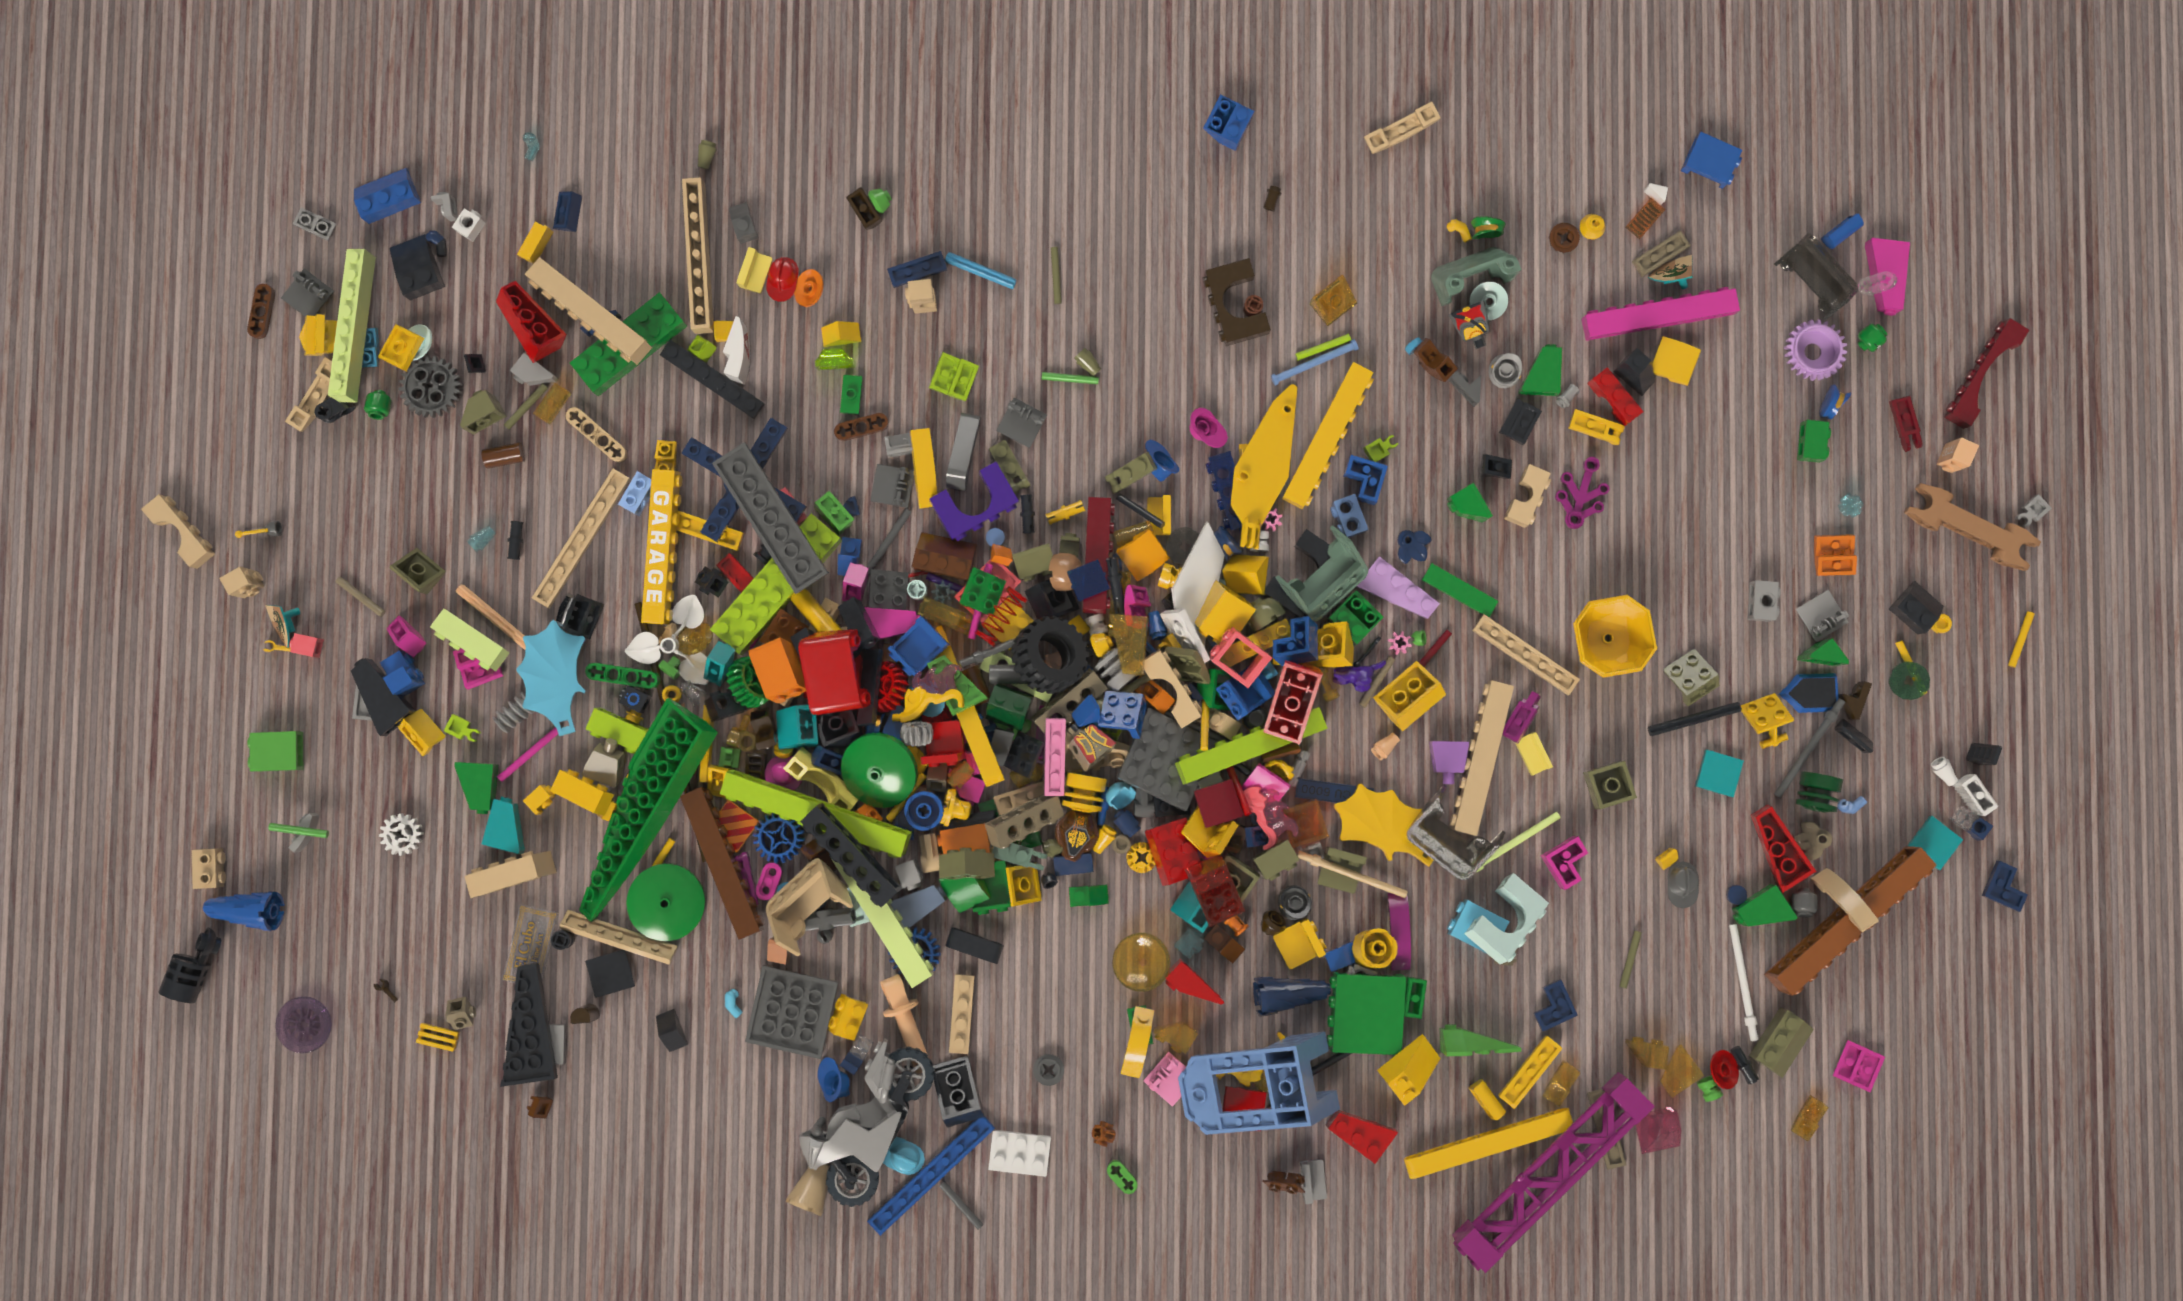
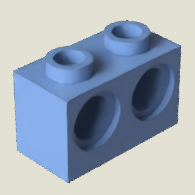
M1356 494L1332 503L1330 510L1333 518L1338 520L1339 525H1337V529L1346 537L1350 538L1368 531ZM1341 504L1349 506L1350 510L1348 513H1343L1340 510ZM1347 522H1354L1356 530H1348Z

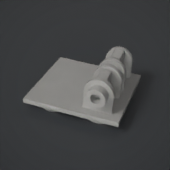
M1829 590L1795 609L1815 642L1848 623L1847 617H1849V614L1845 610L1841 611Z

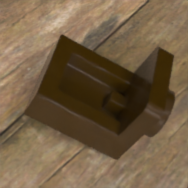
M1238 824L1239 826L1224 848L1226 852L1240 854L1246 839L1245 828L1248 827Z

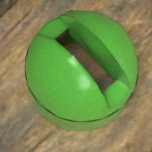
M1424 630L1415 631L1411 635V637H1414V640H1412L1413 644L1417 646L1426 645L1427 637Z

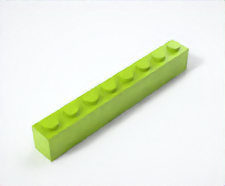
M1320 707L1312 709L1303 738L1328 729ZM1258 726L1250 729V734L1246 736L1240 733L1232 736L1233 741L1226 743L1225 740L1214 743L1215 748L1206 751L1196 750L1197 754L1194 756H1190V753L1179 757L1180 761L1176 762L1175 765L1184 785L1292 742L1264 733V729Z

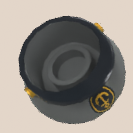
M1291 885L1284 888L1279 894L1278 906L1282 915L1287 919L1300 920L1309 914L1312 900L1309 893L1303 887Z

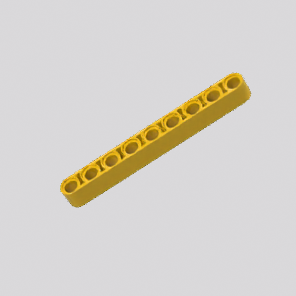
M943 626L935 627L940 635L949 643ZM949 645L937 658L943 655L946 656L960 670L953 650ZM975 705L958 713V719L986 787L1005 780Z
M1561 1108L1404 1158L1409 1178H1419L1563 1133L1573 1124L1569 1108Z

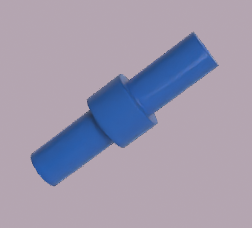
M1106 787L1105 792H1101L1100 798L1104 799V801H1098L1097 806L1102 807V812L1099 811L1097 825L1105 824L1106 811L1109 810V804L1106 801V792L1109 787Z

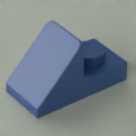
M842 537L841 551L838 554V575L845 576L850 563L859 564L862 539Z
M1091 694L1073 711L1072 717L1078 727L1085 726L1087 728L1090 724H1093L1100 729L1098 725L1100 707Z

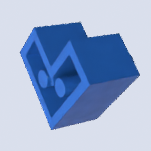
M1350 455L1343 477L1360 481L1357 500L1375 505L1378 501L1388 466Z
M1309 616L1291 619V637L1273 640V658L1281 666H1284L1285 660L1296 664L1317 661L1318 625Z
M399 650L380 662L387 674L383 679L393 695L407 696L425 684L422 672L418 668L416 669L413 664V657L405 651Z

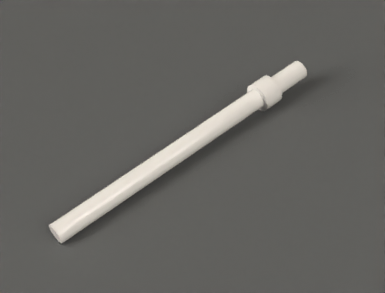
M1731 924L1729 927L1746 1017H1744L1745 1025L1748 1026L1750 1041H1757V1019L1753 1013L1737 924Z

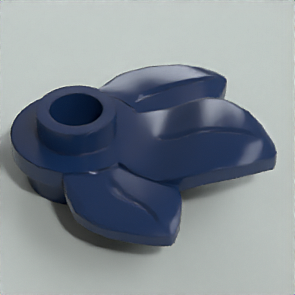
M1404 530L1400 532L1397 538L1398 545L1400 546L1398 550L1399 559L1404 564H1407L1411 558L1417 561H1426L1428 553L1425 545L1432 541L1431 537L1423 531L1413 533L1410 530ZM1407 536L1410 538L1408 543L1405 542Z

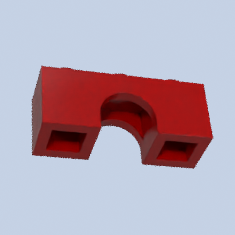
M1608 367L1587 383L1599 398L1603 397L1610 403L1613 409L1611 413L1621 425L1626 426L1644 412Z

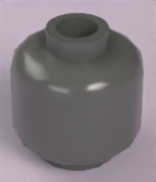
M1799 888L1798 892L1791 895V908L1797 917H1812L1818 911V897L1815 893L1810 892L1808 888Z

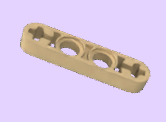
M576 407L567 410L566 420L610 459L620 463L627 458V450L582 410ZM579 412L577 416L581 420H583V422L580 423L576 419H573V416H571L572 413L577 414ZM587 424L594 425V431L591 434L585 432ZM602 436L608 437L609 441L606 446L599 445V439ZM614 447L618 451L621 450V457L616 456L614 458L616 454L610 448Z

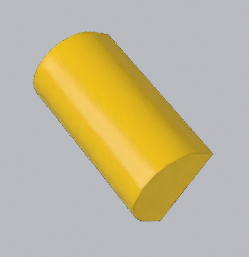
M1483 1079L1469 1086V1090L1490 1119L1498 1120L1506 1113Z

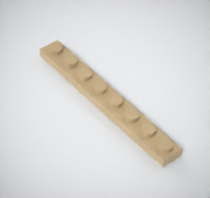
M614 468L612 469L532 599L547 608L552 606L631 480L629 477Z

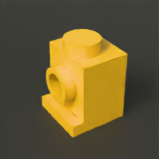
M539 785L523 802L535 815H541L543 813L542 808L546 809L553 803L552 799L555 797V793L550 791L551 786Z

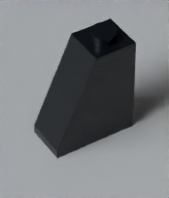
M1638 348L1626 356L1613 371L1641 396L1655 382L1652 360Z

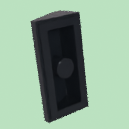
M1842 719L1834 728L1835 731L1862 753L1873 752V742L1845 719Z

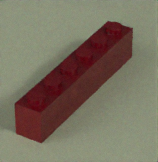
M1088 497L1083 613L1106 614V608H1110L1111 597H1107V590H1111L1110 581L1107 579L1108 568L1106 558H1109V552L1113 553V541H1109L1110 534H1114V523L1110 522V517L1114 516L1115 504H1111V498Z

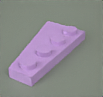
M1380 556L1369 568L1366 578L1356 586L1358 589L1369 592L1394 605L1396 604L1425 619H1428L1440 604Z

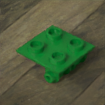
M973 567L959 603L984 614H994V605L998 604L1006 581Z

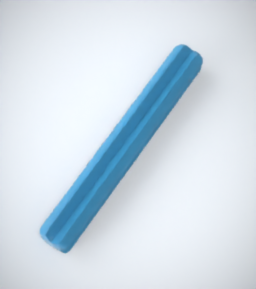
M948 252L945 262L1010 289H1014L1017 281L1015 278L951 252Z

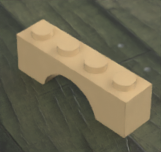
M158 494L141 510L153 524L160 526L173 524L179 530L181 545L177 553L189 567L198 569L215 555L211 550L212 545L207 540L201 538L199 535L200 531L194 525H190L187 521V515L175 507L176 502L170 496L166 497Z
M1159 649L1141 660L1140 664L1150 679H1163L1173 685L1177 693V699L1171 709V713L1180 727L1183 728L1201 717L1200 711L1202 708L1197 700L1192 701L1189 696L1192 692L1187 684L1182 685L1180 682L1181 675L1176 667L1172 669L1169 662L1171 659L1166 651L1162 653Z

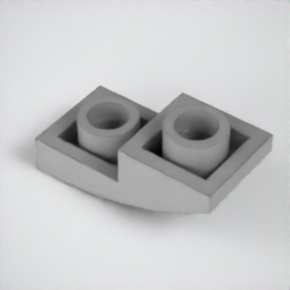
M301 207L293 225L328 241L336 223Z
M317 813L305 814L299 820L300 824L298 827L316 829L319 815ZM297 834L291 840L292 844L288 848L294 853L302 852L312 836Z

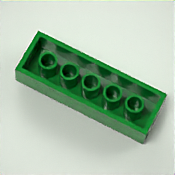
M660 292L622 321L652 347L639 364L687 327ZM605 339L603 341H596L570 362V365L598 397L638 366L633 361L628 363L620 356L621 352L619 350L614 352L606 345L608 342Z

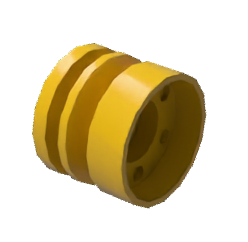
M1067 772L1065 785L1073 788V792H1064V796L1072 797V800H1063L1062 805L1076 811L1088 813L1102 812V807L1095 806L1094 802L1104 801V799L1096 796V792H1105L1107 779Z

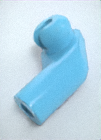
M731 989L725 994V1007L735 1018H738L743 1013L736 1005V998L739 996L737 990Z

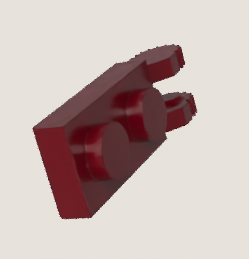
M1910 395L1889 401L1903 450L1905 452L1911 450L1909 435H1912L1915 448H1922L1921 430Z

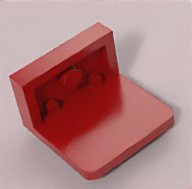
M959 720L929 723L932 725L933 738L932 742L926 745L927 754L921 757V765L928 764L929 767L940 766V763H947V766L957 765L958 761L966 758L962 726Z

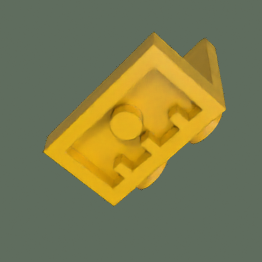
M1197 806L1181 833L1206 858L1221 855L1239 825L1233 820L1205 828L1199 806Z

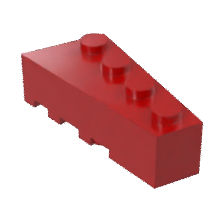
M516 281L501 287L496 303L532 363L561 349L567 334Z
M1765 805L1751 814L1773 878L1781 892L1784 893L1816 872L1772 806Z

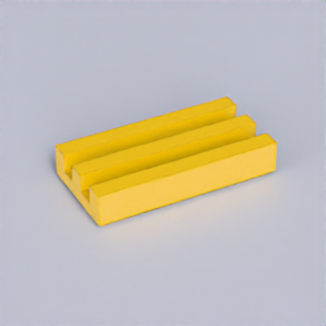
M421 1023L416 1043L454 1052L460 1032ZM425 1029L453 1035L454 1039L427 1033ZM423 1036L452 1043V1046L423 1039Z

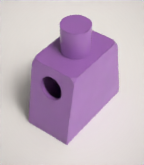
M1430 741L1429 747L1433 771L1443 773V784H1454L1455 773H1464L1469 742Z

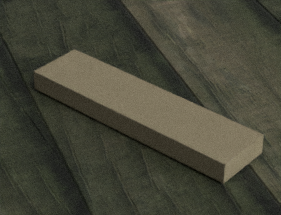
M1603 1089L1587 1092L1590 1106L1605 1092ZM1603 1106L1592 1115L1597 1133L1602 1131ZM1619 1140L1603 1156L1607 1170L1626 1166Z

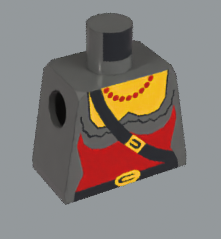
M1484 301L1448 314L1464 342L1472 340L1475 349L1486 346L1483 335L1490 332V326Z

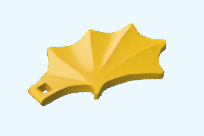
M1358 784L1350 798L1344 802L1334 804V809L1339 813L1342 823L1339 836L1340 841H1363L1374 845L1384 852L1388 861L1392 860L1394 852L1409 853L1428 867H1430L1439 854L1433 849L1425 835V810L1406 806L1398 799L1393 790L1376 793L1368 790L1363 784ZM1427 850L1429 855L1425 858L1422 855Z

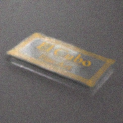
M520 904L503 973V981L515 983L518 966L539 963L543 983L552 945L551 937L555 932L559 912Z

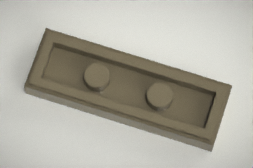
M1680 230L1634 259L1632 263L1640 276L1644 277L1690 248L1691 245Z

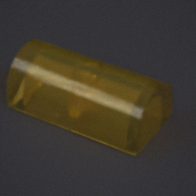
M554 382L533 414L551 425L571 396V393Z
M1147 520L1114 531L1118 548L1131 542L1135 535L1148 528L1155 535L1152 523Z

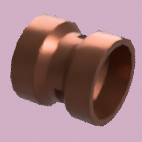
M1257 295L1247 297L1243 307L1245 315L1250 317L1261 313L1263 300Z

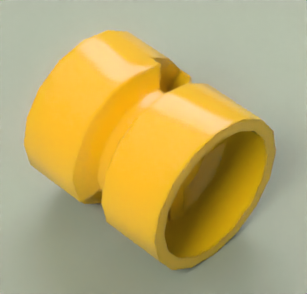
M1164 563L1158 587L1164 589L1172 588L1182 568L1180 567L1177 570L1174 565Z

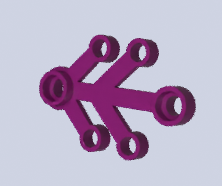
M1589 457L1583 462L1585 472L1579 490L1570 472H1565L1560 476L1561 482L1567 485L1575 500L1573 509L1567 499L1568 494L1566 491L1559 490L1555 494L1556 501L1561 502L1567 513L1565 523L1571 529L1580 528L1586 517L1604 510V504L1597 501L1590 508L1581 512L1584 503L1599 495H1605L1610 490L1608 484L1602 483L1596 489L1587 493L1592 474L1600 467V462L1595 457ZM1588 462H1591L1593 464L1592 469L1588 468ZM1564 475H1568L1570 480L1565 481ZM1604 486L1606 492H1601L1600 487ZM1563 493L1564 499H1560L1558 494ZM1596 504L1601 506L1599 511L1595 509ZM1572 516L1577 518L1576 523L1571 521Z

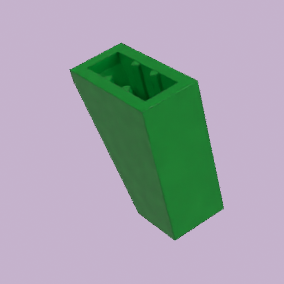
M1546 344L1545 347L1539 350L1518 391L1519 395L1557 396L1560 394L1561 347H1557L1555 344Z
M455 762L454 767L470 810H476V814H488V811H491L493 800L496 799L499 765Z
M1769 884L1746 899L1744 903L1732 908L1735 913L1733 917L1739 925L1742 924L1748 927L1791 921L1798 918L1777 885Z

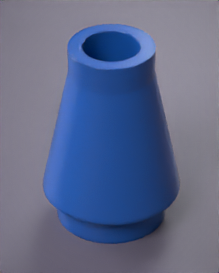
M1159 611L1148 613L1149 636L1152 640L1156 641L1167 637L1166 633L1168 631Z

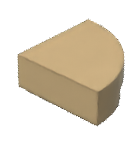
M670 623L665 627L666 630L662 637H659L658 645H660L663 639L671 637L677 631L675 623Z

